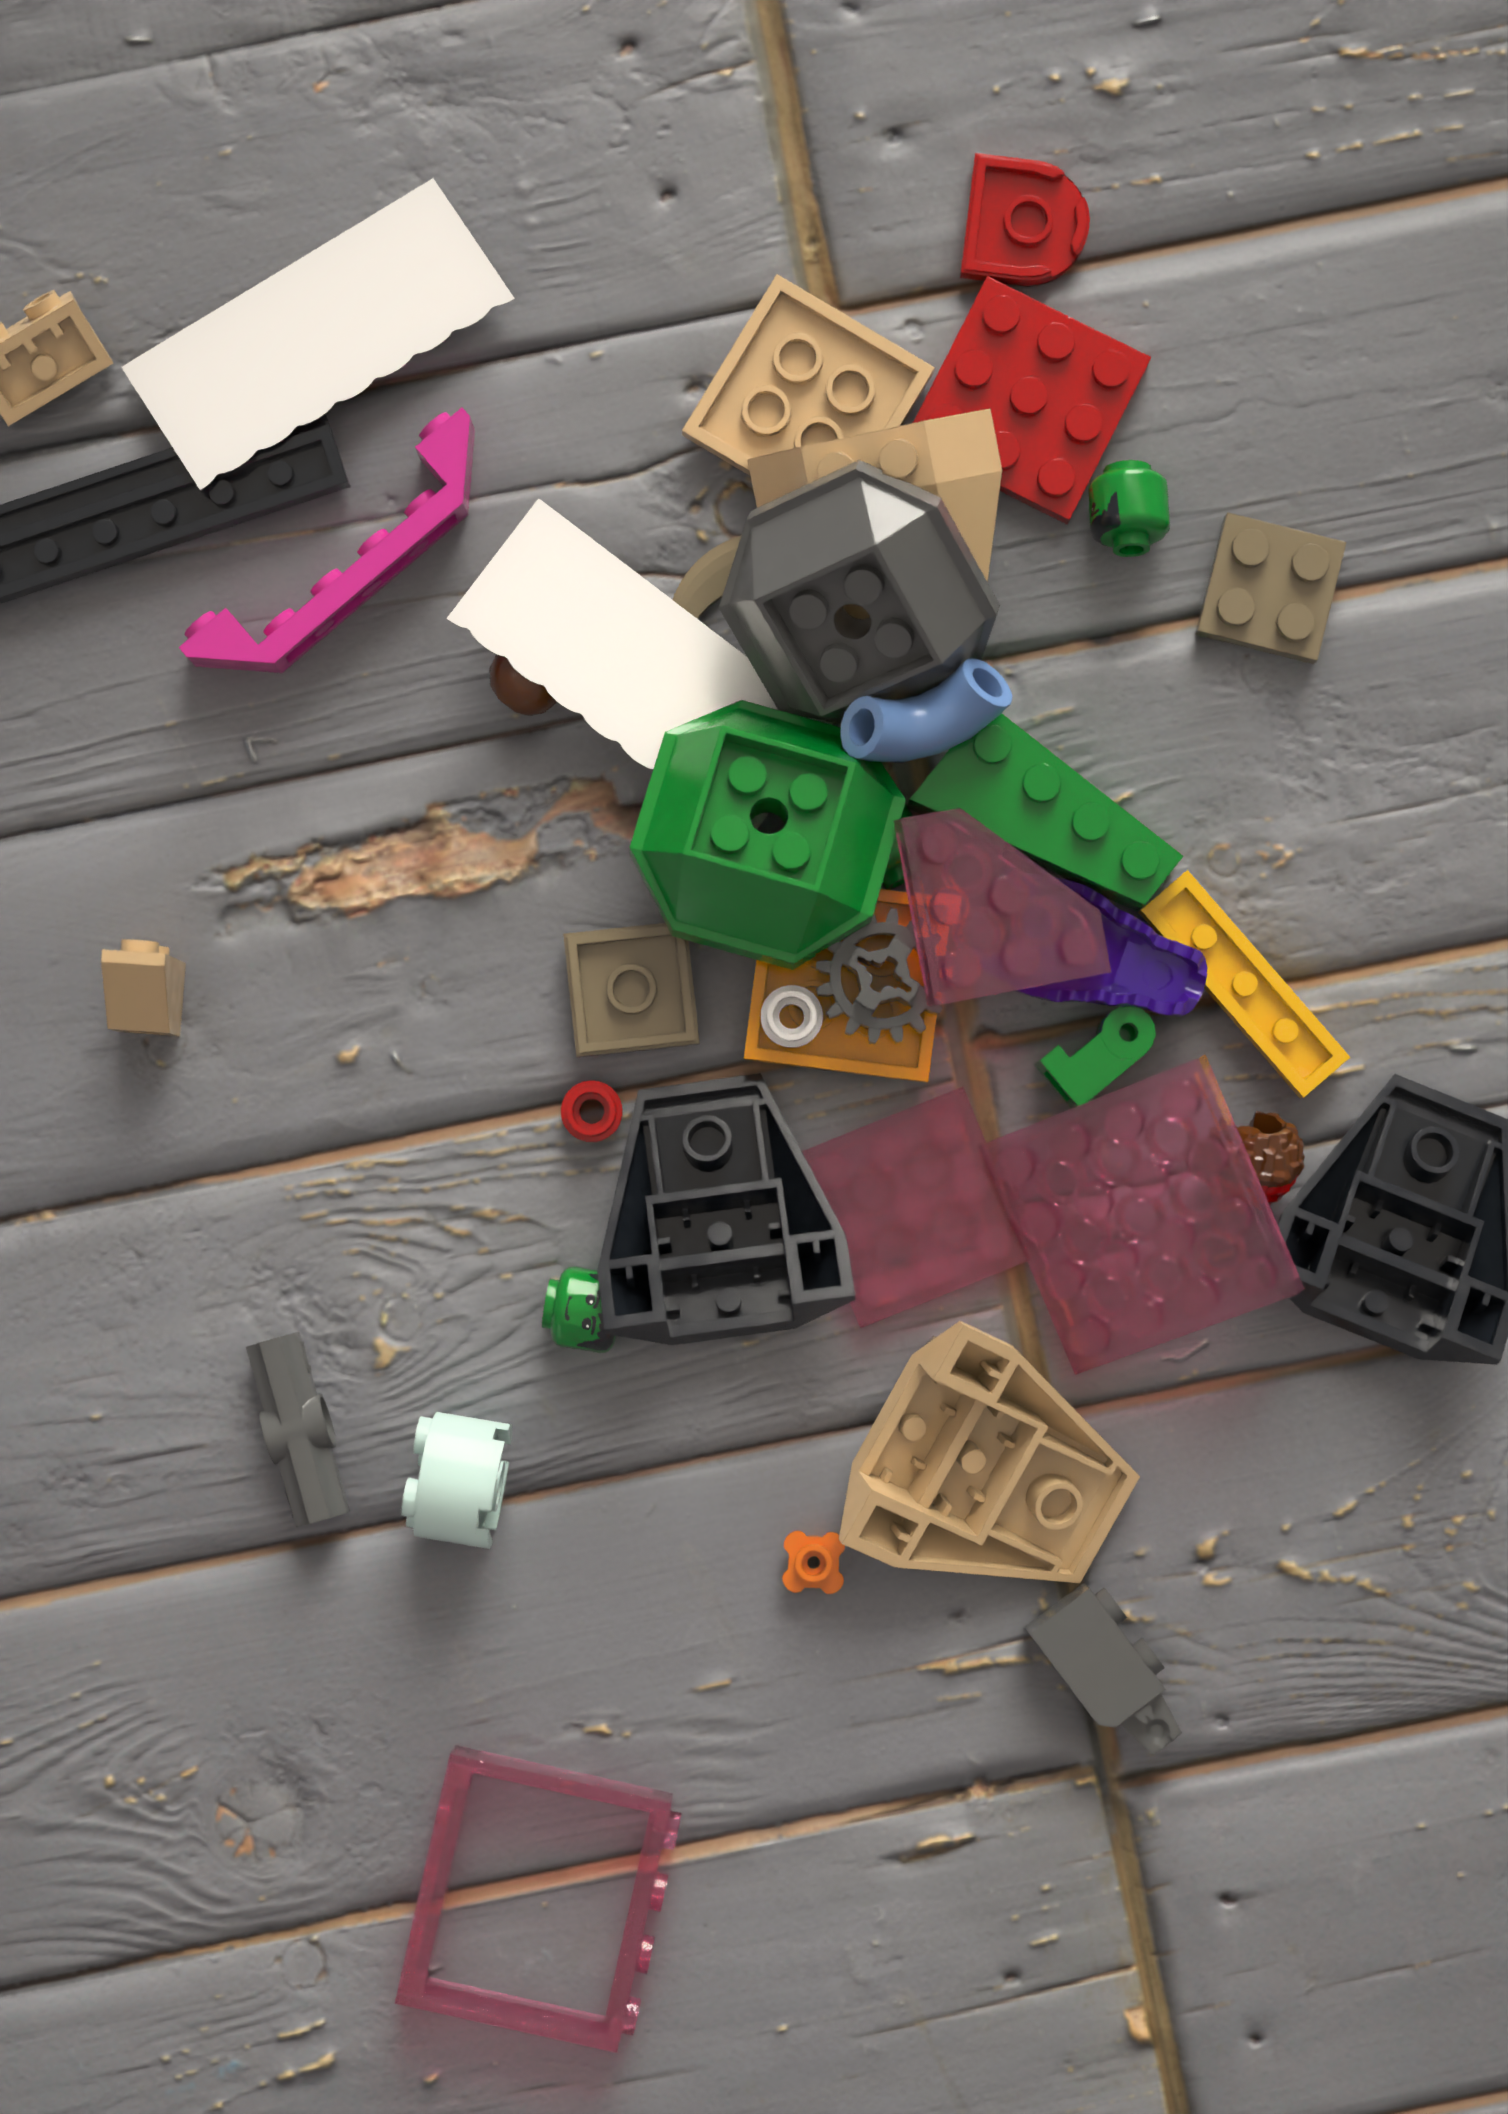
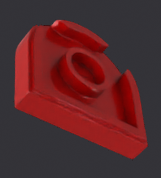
M975 153L960 278L985 281L986 277L989 276L1004 284L1033 286L1044 284L1060 277L1074 265L1083 251L1088 236L1090 215L1085 198L1071 179L1064 174V171L1044 161Z

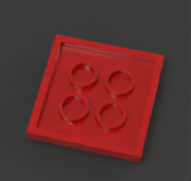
M987 276L913 423L991 409L1003 470L1000 492L1068 525L1152 357Z

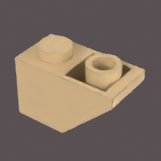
M122 939L120 950L102 949L101 966L108 1029L123 1033L180 1036L186 963L169 956V947L159 946L158 942Z

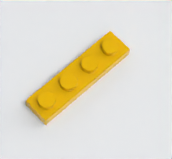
M1188 870L1138 912L1158 935L1185 944L1203 953L1207 964V979L1204 989L1300 1099L1309 1094L1350 1058L1346 1051Z

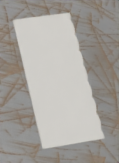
M431 179L121 368L194 482L202 490L218 474L227 473L240 467L256 451L272 447L281 442L293 432L295 427L317 420L326 414L336 402L345 401L358 395L374 379L390 375L399 370L411 360L413 355L424 353L437 347L454 330H460L476 323L492 307L506 304L515 298L435 180Z
M540 499L532 506L447 617L454 624L469 629L473 637L481 645L497 655L506 657L513 668L522 676L536 684L543 685L559 704L583 715L585 721L595 731L612 741L619 742L623 750L631 758L649 769H654L665 731L740 700L777 709L747 656ZM809 718V719L816 720V721L823 722V723H827V724H830V725L833 724V722H828V721H823V720H818V719ZM761 813L754 817L751 821L752 825L758 829L769 813Z

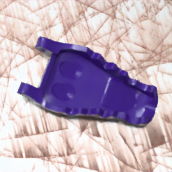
M1003 866L1000 867L995 886L1005 892L1018 895L1020 898L1000 956L985 949L973 948L966 965L967 967L993 978L1018 993L1046 1001L1086 1002L1120 1007L1135 1006L1158 1014L1182 1017L1195 1008L1204 991L1207 979V964L1202 952L1158 935L1143 921L1118 909L1106 897L1085 885L1062 878L1026 874Z

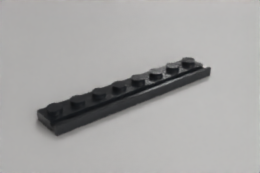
M326 414L311 423L295 427L289 436L272 447L256 451L240 467L227 473L218 474L202 490L198 488L172 447L1 504L0 604L351 487Z

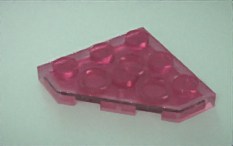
M958 808L894 820L928 1007L1111 972L1100 910L964 810Z

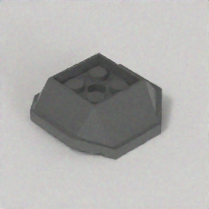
M858 460L750 512L740 538L719 609L778 710L798 716L841 724L846 710L859 697L871 696L879 699L900 700L918 696L942 683L967 659L982 660L1000 604L941 497L911 483L882 474L883 470ZM847 604L859 605L868 612L870 617L866 619L854 618L846 612L843 606Z

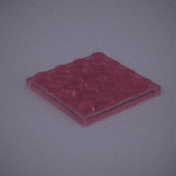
M1206 1054L987 1141L979 1146L1075 1375L1292 1297L1304 1289Z

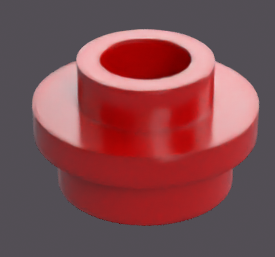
M590 1080L576 1084L566 1093L561 1104V1118L565 1128L572 1136L585 1142H599L609 1138L618 1129L623 1116L622 1102L618 1094L609 1085L600 1081ZM588 1100H597L603 1105L604 1115L597 1123H586L581 1117V1107Z

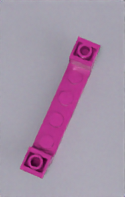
M462 407L452 416L447 412L441 413L431 420L419 434L422 441L415 446L419 458L442 484L443 488L437 493L432 489H428L416 497L404 511L408 518L390 533L384 528L370 536L357 551L361 558L343 573L336 568L323 576L310 591L314 597L296 613L292 608H289L277 615L265 627L263 632L267 637L262 642L257 644L225 607L217 615L213 611H209L194 621L184 634L188 640L178 648L196 667L283 673L468 516L475 429L469 414Z

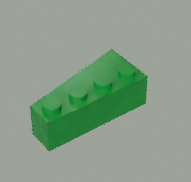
M1002 713L972 738L950 748L908 802L909 809L943 822L954 827V830L974 839L983 840L1027 863L1036 864L1063 876L1066 880L1085 885L1104 897L1134 911H1139L1149 901L1183 858L1182 854Z

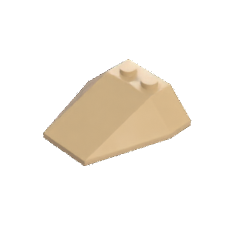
M991 409L911 423L747 459L757 508L858 460L883 470L882 474L911 483L941 497L988 582L1003 471ZM847 604L843 606L846 612L854 618L866 619L870 617L868 612L859 605Z
M959 1321L911 1355L856 1454L851 1466L839 1540L843 1545L896 1568L1081 1583L1140 1476L1012 1345Z

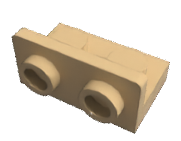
M55 290L49 291L23 308L27 315L24 319L7 329L0 322V415L8 426L113 364L111 357L79 308L71 292L58 297Z

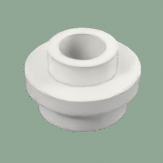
M796 985L782 986L774 990L765 999L761 1009V1024L765 1034L774 1043L787 1048L801 1047L812 1041L820 1031L823 1021V1011L817 997L808 989ZM789 1005L799 1007L804 1014L802 1024L794 1029L786 1028L779 1019L781 1010Z

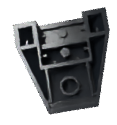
M761 1073L638 1090L597 1269L605 1334L667 1345L687 1344L796 1329L856 1300L847 1236Z
M1394 1074L1280 1214L1261 1270L1303 1313L1420 1360L1497 1365L1501 1361L1508 1339V1119Z

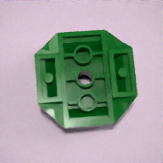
M744 700L737 701L665 731L630 844V856L660 909V914L671 935L794 970L815 957L817 953L871 923L906 802V798L882 763L856 759L848 755L842 745L840 737L841 727ZM761 813H773L783 820L785 826L777 833L765 834L758 831L751 821Z

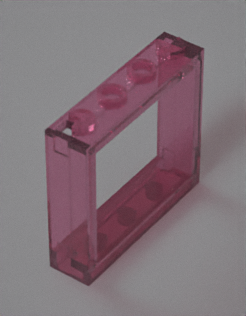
M455 1745L448 1760L395 2004L617 2053L621 2033L634 2035L641 2004V1998L630 1996L634 1973L647 1974L655 1936L643 1934L648 1910L661 1912L668 1874L657 1872L661 1849L674 1850L682 1813L670 1811L673 1793ZM474 1774L650 1812L605 2016L429 1977Z

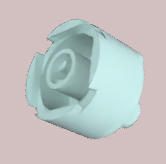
M436 1412L433 1419L420 1417L414 1441V1454L419 1455L418 1466L421 1467L419 1479L408 1478L401 1512L402 1516H407L406 1527L413 1528L415 1537L486 1549L491 1548L493 1541L489 1529H497L509 1462L502 1461L501 1457L504 1444L511 1445V1424Z

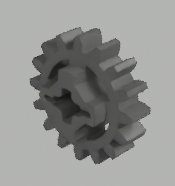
M894 908L890 909L885 922H877L873 914L871 923L846 937L842 942L839 941L826 948L834 955L832 961H818L816 964L818 972L830 975V982L824 983L816 989L817 995L822 997L833 996L835 1003L830 1007L826 1015L829 1019H833L844 1013L849 1018L845 1029V1034L848 1036L854 1034L860 1026L868 1028L869 1044H876L881 1030H889L895 1044L902 1042V1027L907 1024L919 1034L922 1033L926 1027L920 1016L921 1013L926 1011L930 1014L939 1015L943 1009L932 998L934 992H947L951 987L950 982L937 978V971L950 964L949 957L947 956L933 957L931 950L940 940L938 934L935 933L922 939L917 934L922 919L916 916L906 927L899 925L898 911ZM887 935L894 937L887 948L871 952L856 946L860 941L872 936ZM913 949L917 952L923 963L925 971L924 987L910 977L907 958ZM857 961L867 966L871 964L877 968L883 966L885 961L891 962L896 966L893 977L900 982L899 986L908 992L900 987L895 989L888 985L881 992L874 991L870 987L873 976L866 971L867 967ZM842 966L855 974L860 993L853 1005L846 997L842 988ZM893 1001H899L911 1008L905 1013L891 1018L872 1017L878 1005Z

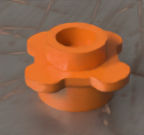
M796 1530L786 1536L784 1549L788 1552L789 1556L788 1569L782 1576L784 1586L794 1593H799L804 1588H821L826 1594H833L839 1591L844 1583V1577L839 1572V1556L845 1550V1545L839 1540V1534L827 1532L823 1537L816 1535L806 1536L802 1531ZM812 1556L820 1560V1564L816 1568L809 1567L807 1563L808 1559Z

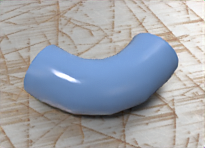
M969 658L938 686L918 696L900 700L879 699L871 696L857 698L846 710L841 723L840 737L842 745L848 755L856 759L872 762L902 763L936 755L972 738L996 719L1012 703L1013 696L1007 682L996 669L979 659Z

